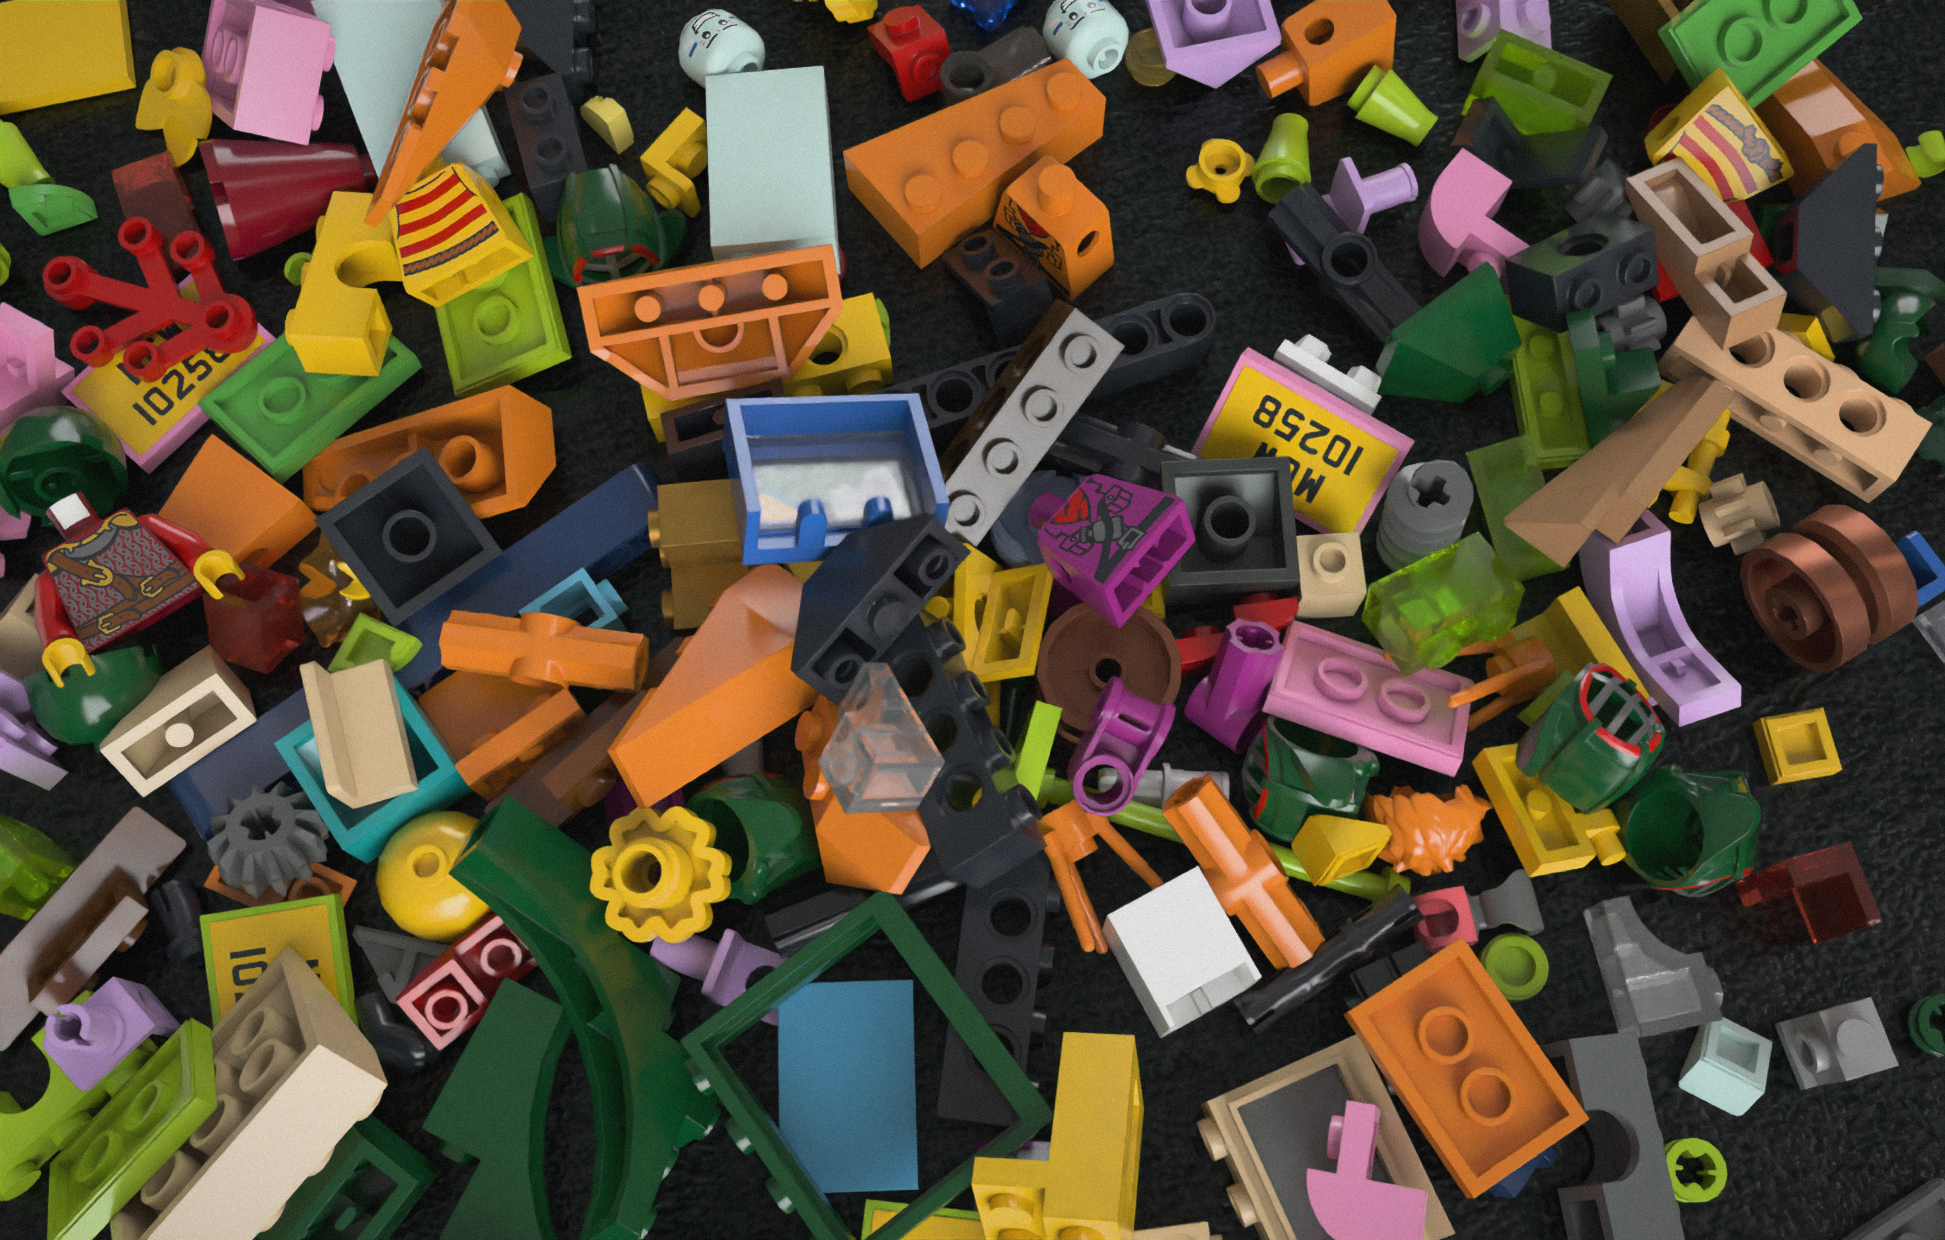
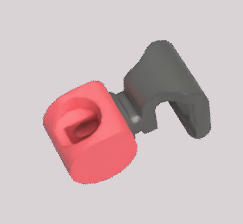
M1525 869L1514 871L1501 886L1484 891L1479 895L1470 896L1468 892H1465L1464 886H1458L1411 898L1416 904V908L1425 917V920L1420 923L1418 922L1412 927L1416 942L1422 940L1428 953L1439 952L1461 937L1464 938L1468 946L1478 943L1477 936L1479 935V930L1496 928L1502 923L1514 924L1517 932L1526 936H1533L1544 930L1531 878L1528 877Z

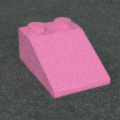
M212 0L201 57L202 65L207 75L206 90L210 96L212 112L234 130L308 146L311 130H318L323 117L324 100L322 95L318 94L322 71L328 72L335 56L336 42L335 37L330 35L331 24L317 16L273 0Z

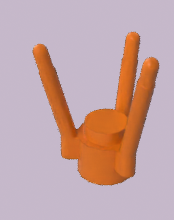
M1512 632L1489 639L1387 649L1383 653L1384 660L1388 662L1493 653L1494 657L1489 658L1486 662V671L1489 679L1467 687L1447 698L1448 706L1456 708L1494 692L1502 695L1469 715L1466 733H1470L1510 707L1533 699V691L1551 685L1556 679L1555 663L1544 641L1538 636H1531L1517 641Z
M1075 798L1042 816V819L1037 824L1047 844L1044 851L1052 865L1081 948L1085 952H1091L1095 948L1097 953L1104 954L1107 952L1108 945L1074 863L1098 849L1092 836L1098 833L1153 890L1164 885V882L1112 827L1106 816H1098L1086 812Z

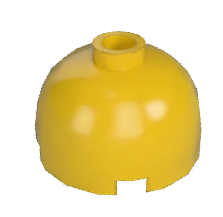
M431 811L409 820L390 836L378 859L376 886L382 906L402 930L423 940L440 944H453L465 932L493 911L491 907L448 874L473 826L479 819L459 811Z

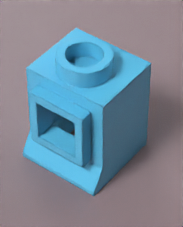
M583 567L518 611L521 616L525 612H538L558 615L573 620L591 607L599 619L587 627L628 632L618 617L628 610L620 596L607 579L595 585Z

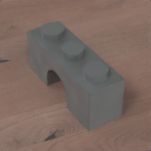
M1636 1031L1567 1039L1539 1045L1589 1117V1120L1582 1125L1591 1137L1595 1152L1592 1172L1583 1183L1557 1189L1568 1240H1685L1680 1221V1209L1672 1187L1663 1148V1137L1658 1127L1647 1080V1069L1641 1055Z

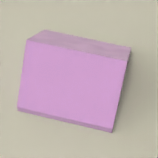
M1145 0L1165 67L1215 89L1281 43L1282 36L1270 0Z

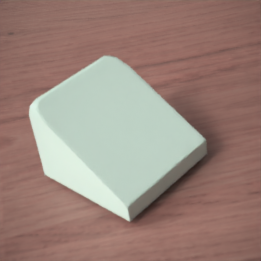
M1709 1010L1703 1017L1684 1063L1678 1086L1732 1115H1743L1765 1092L1772 1041Z

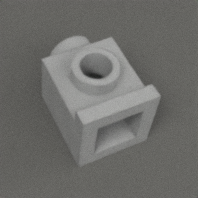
M1871 997L1837 1005L1775 1024L1800 1090L1818 1085L1848 1081L1899 1066Z

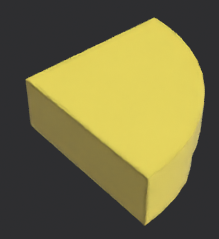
M597 95L581 106L582 118L618 155L634 143V135L625 109L614 99H603L602 96L599 97Z

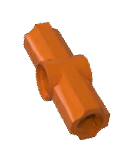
M452 610L448 620L443 622L439 640L441 665L448 669L507 676L516 683L546 690L561 691L564 688L569 690L570 685L599 690L607 689L638 694L643 682L646 681L650 662L649 639L644 634L583 627L575 620L538 612H525L520 619L489 613Z
M1210 774L1200 778H1192L1177 788L1170 798L1161 805L1162 813L1167 818V822L1183 840V844L1188 847L1198 861V867L1223 910L1231 917L1235 914L1238 916L1276 970L1286 967L1295 968L1311 958L1318 946L1325 941L1323 931L1310 914L1306 905L1298 898L1288 884L1289 878L1282 863L1263 835L1257 829L1249 830Z

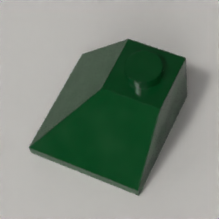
M1488 261L1390 332L1373 370V373L1381 378L1377 391L1378 394L1462 403L1479 389L1485 395L1492 393L1512 375L1514 369L1509 364L1520 348L1522 341L1496 270Z

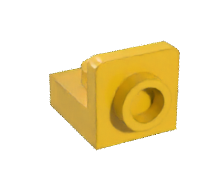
M686 107L644 152L640 160L648 181L646 189L650 195L664 208L670 210L677 207L694 218L701 210L695 186L689 178L699 175L708 163L707 127L704 119Z

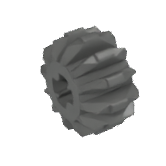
M281 780L269 793H265L262 787L253 782L250 793L251 797L241 801L227 796L226 807L230 814L210 818L212 825L210 829L214 837L207 842L209 846L208 854L213 863L219 866L218 872L224 882L231 885L232 888L243 885L246 893L251 894L257 899L269 885H272L276 893L285 897L288 881L296 877L311 883L312 871L308 864L327 861V847L324 840L329 837V828L305 791L294 794L292 788Z

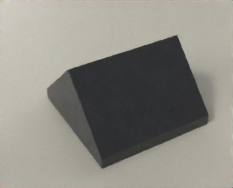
M426 445L314 519L393 627L503 553Z

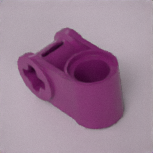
M1115 676L1108 680L1096 700L1088 719L1087 728L1067 767L1069 786L1083 809L1090 814L1108 816L1114 815L1126 807L1132 799L1150 760L1162 746L1171 728L1176 711L1174 705L1166 701L1157 705L1124 689V681ZM1120 713H1124V714H1126V715H1128V716H1130V717H1132V718H1134V719H1136V720H1138V721H1140V722H1142V723L1139 724V723H1137V722H1134V721H1132V720H1130V719H1128V718H1126V717L1120 715ZM1100 764H1107L1117 769L1116 782L1106 792L1095 794L1083 788L1084 775L1090 768Z

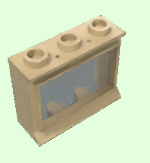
M1357 1034L1200 1105L1206 1118L1198 1121L1197 1126L1204 1144L1214 1161L1224 1157L1236 1183L1226 1188L1231 1204L1243 1227L1254 1224L1261 1240H1334L1315 1216L1308 1197L1306 1177L1307 1168L1331 1173L1337 1172L1338 1160L1327 1158L1328 1134L1332 1115L1344 1116L1347 1100L1376 1105L1381 1110L1372 1181L1424 1190L1429 1193L1423 1240H1440L1455 1234L1379 1073Z

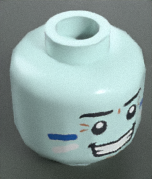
M1055 0L1048 9L1043 25V42L1057 61L1068 58L1087 79H1093L1112 71L1120 63L1128 44L1129 29L1124 18L1107 0Z
M712 9L697 15L685 25L680 35L678 50L680 65L690 78L705 89V76L762 71L765 47L757 31L725 10Z

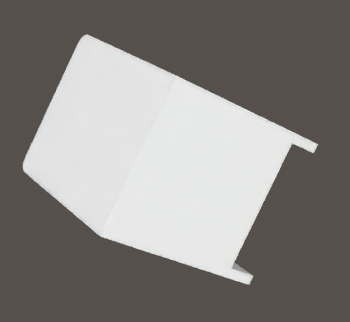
M1198 866L1108 914L1102 928V933L1160 1038L1242 994L1262 977Z

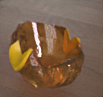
M322 532L319 545L299 565V571L311 581L299 590L297 594L306 623L316 634L320 646L327 648L334 642H343L360 612L379 621L381 609Z

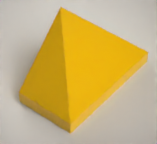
M1046 563L993 572L971 671L982 683L1034 675L1053 582V576L1049 572Z

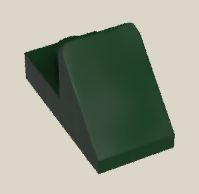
M1592 308L1566 313V319L1591 448H1594L1638 412L1658 391L1661 379L1654 351L1651 347L1615 353L1610 330L1597 333Z

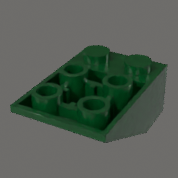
M370 1114L365 1119L356 1121L335 1145L332 1156L324 1168L317 1174L308 1176L286 1201L284 1210L275 1224L268 1230L259 1232L256 1237L259 1240H388L442 1170L374 1115Z

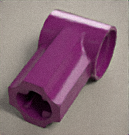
M1240 618L1226 626L1211 672L1196 686L1189 697L1184 712L1187 719L1236 754H1242L1248 750L1251 742L1262 729L1261 723L1263 720L1271 716V714L1262 712L1284 650L1279 642L1280 633L1263 621L1250 622Z

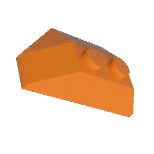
M832 244L764 252L647 272L577 287L590 352L602 360L608 361L629 377L668 401L746 388L781 377L782 381L793 380L832 323H834L844 309Z
M862 677L838 706L820 693L812 710L805 711L801 715L795 733V746L797 750L802 751L804 762L803 792L804 796L810 799L826 882L869 890H881L901 895L931 847L922 817L864 677Z

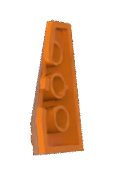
M448 0L433 24L364 223L376 228L482 109L497 87L501 84L509 88L523 58L522 54L514 51L522 26L505 0Z
M1817 58L1813 59L1754 108V111L1763 123L1771 129L1772 135L1787 154L1795 174L1786 181L1795 198L1803 193L1835 161L1864 143L1877 144V164H1880L1883 168V188L1876 202L1917 189L1921 184L1896 135Z
M506 385L335 439L302 467L304 503L313 511H328L426 445L479 520L525 507L556 467L552 410L513 386Z
M778 564L755 565L716 593L707 606L711 612L695 635L686 637L675 654L679 658L659 687L650 688L607 750L639 809L652 806L816 703L820 693L790 670L804 583Z

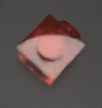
M242 561L238 564L245 574V578L242 581L236 574L228 573L215 584L223 594L221 599L216 600L212 598L207 591L202 595L211 647L223 660L268 674L305 640L298 578Z

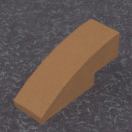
M1680 156L1626 179L1624 188L1639 223L1654 227L1657 258L1684 302L1722 351L1778 326L1787 292L1749 252L1754 234Z

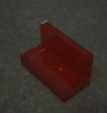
M1851 842L1786 859L1735 882L1744 908L1794 894L1810 936L1815 944L1829 941L1882 922L1880 912Z

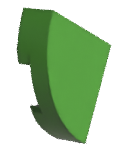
M35 184L8 189L12 207L40 236L98 218L94 201L85 193L70 187Z

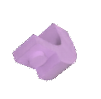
M1646 508L1618 544L1595 529L1579 549L1580 565L1588 601L1649 693L1648 703L1651 707L1659 704L1671 719L1681 727L1740 707L1741 685L1699 643L1690 630L1679 607L1672 583L1670 565L1671 531Z

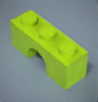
M85 990L71 1003L82 1005L95 992ZM59 1013L57 1016L66 1017L67 1015ZM45 1027L31 1038L48 1060L50 1080L43 1097L26 1111L20 1107L9 1092L0 1091V1201L11 1200L28 1190L39 1179L41 1175L39 1168L58 1150H63L159 1050L150 1037L145 1039L89 1091L79 1090L42 1046L43 1040L46 1038Z

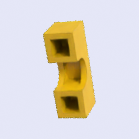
M333 191L326 215L320 216L317 221V243L311 261L305 262L302 267L301 292L296 308L289 310L285 321L286 340L290 346L294 347L305 372L379 377L392 326L377 289L363 287L378 281H402L389 213L376 228L364 223L373 197L372 193Z

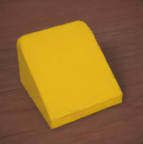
M1315 814L1308 817L1293 839L1291 847L1313 885L1322 886L1369 868L1390 840L1389 837L1392 833L1387 825Z

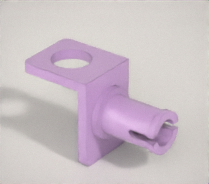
M1346 157L1339 161L1329 194L1321 197L1353 232L1363 234L1371 214L1405 202L1415 201L1418 196V186L1415 175L1407 163L1399 164L1395 168L1361 179L1351 157ZM1286 243L1294 262L1298 265L1305 264Z
M728 928L725 930L719 943L695 934L682 943H669L657 936L654 939L649 954L651 958L663 966L703 981L701 993L712 1002L724 1007L747 991V978L752 971L763 966H770L776 969L789 959L788 957L782 959L775 952L746 942L738 932ZM778 1007L761 1020L778 1026Z
M112 977L82 1005L69 1003L57 1007L61 1014L67 1016H57L53 1013L48 1016L45 1024L46 1038L43 1040L42 1046L79 1090L89 1091L151 1034L170 1038L181 1025L145 985Z

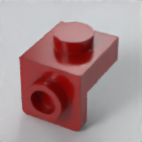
M918 4L913 7L905 6L891 10L884 16L882 21L867 27L873 48L894 69L901 94L908 102L920 99L957 80V72L944 29Z

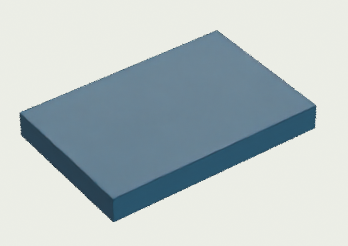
M913 980L808 983L778 1006L780 1132L823 1193L918 1189Z

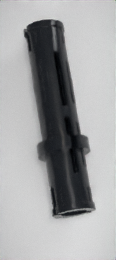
M1398 883L1393 886V889L1349 919L1345 914L1336 920L1335 923L1338 927L1324 937L1325 941L1318 946L1311 958L1295 968L1286 967L1276 970L1255 987L1241 996H1237L1233 1001L1248 1024H1252V1029L1260 1036L1282 1017L1298 1008L1364 961L1366 966L1378 959L1375 955L1377 951L1418 922L1420 923L1425 920V917Z

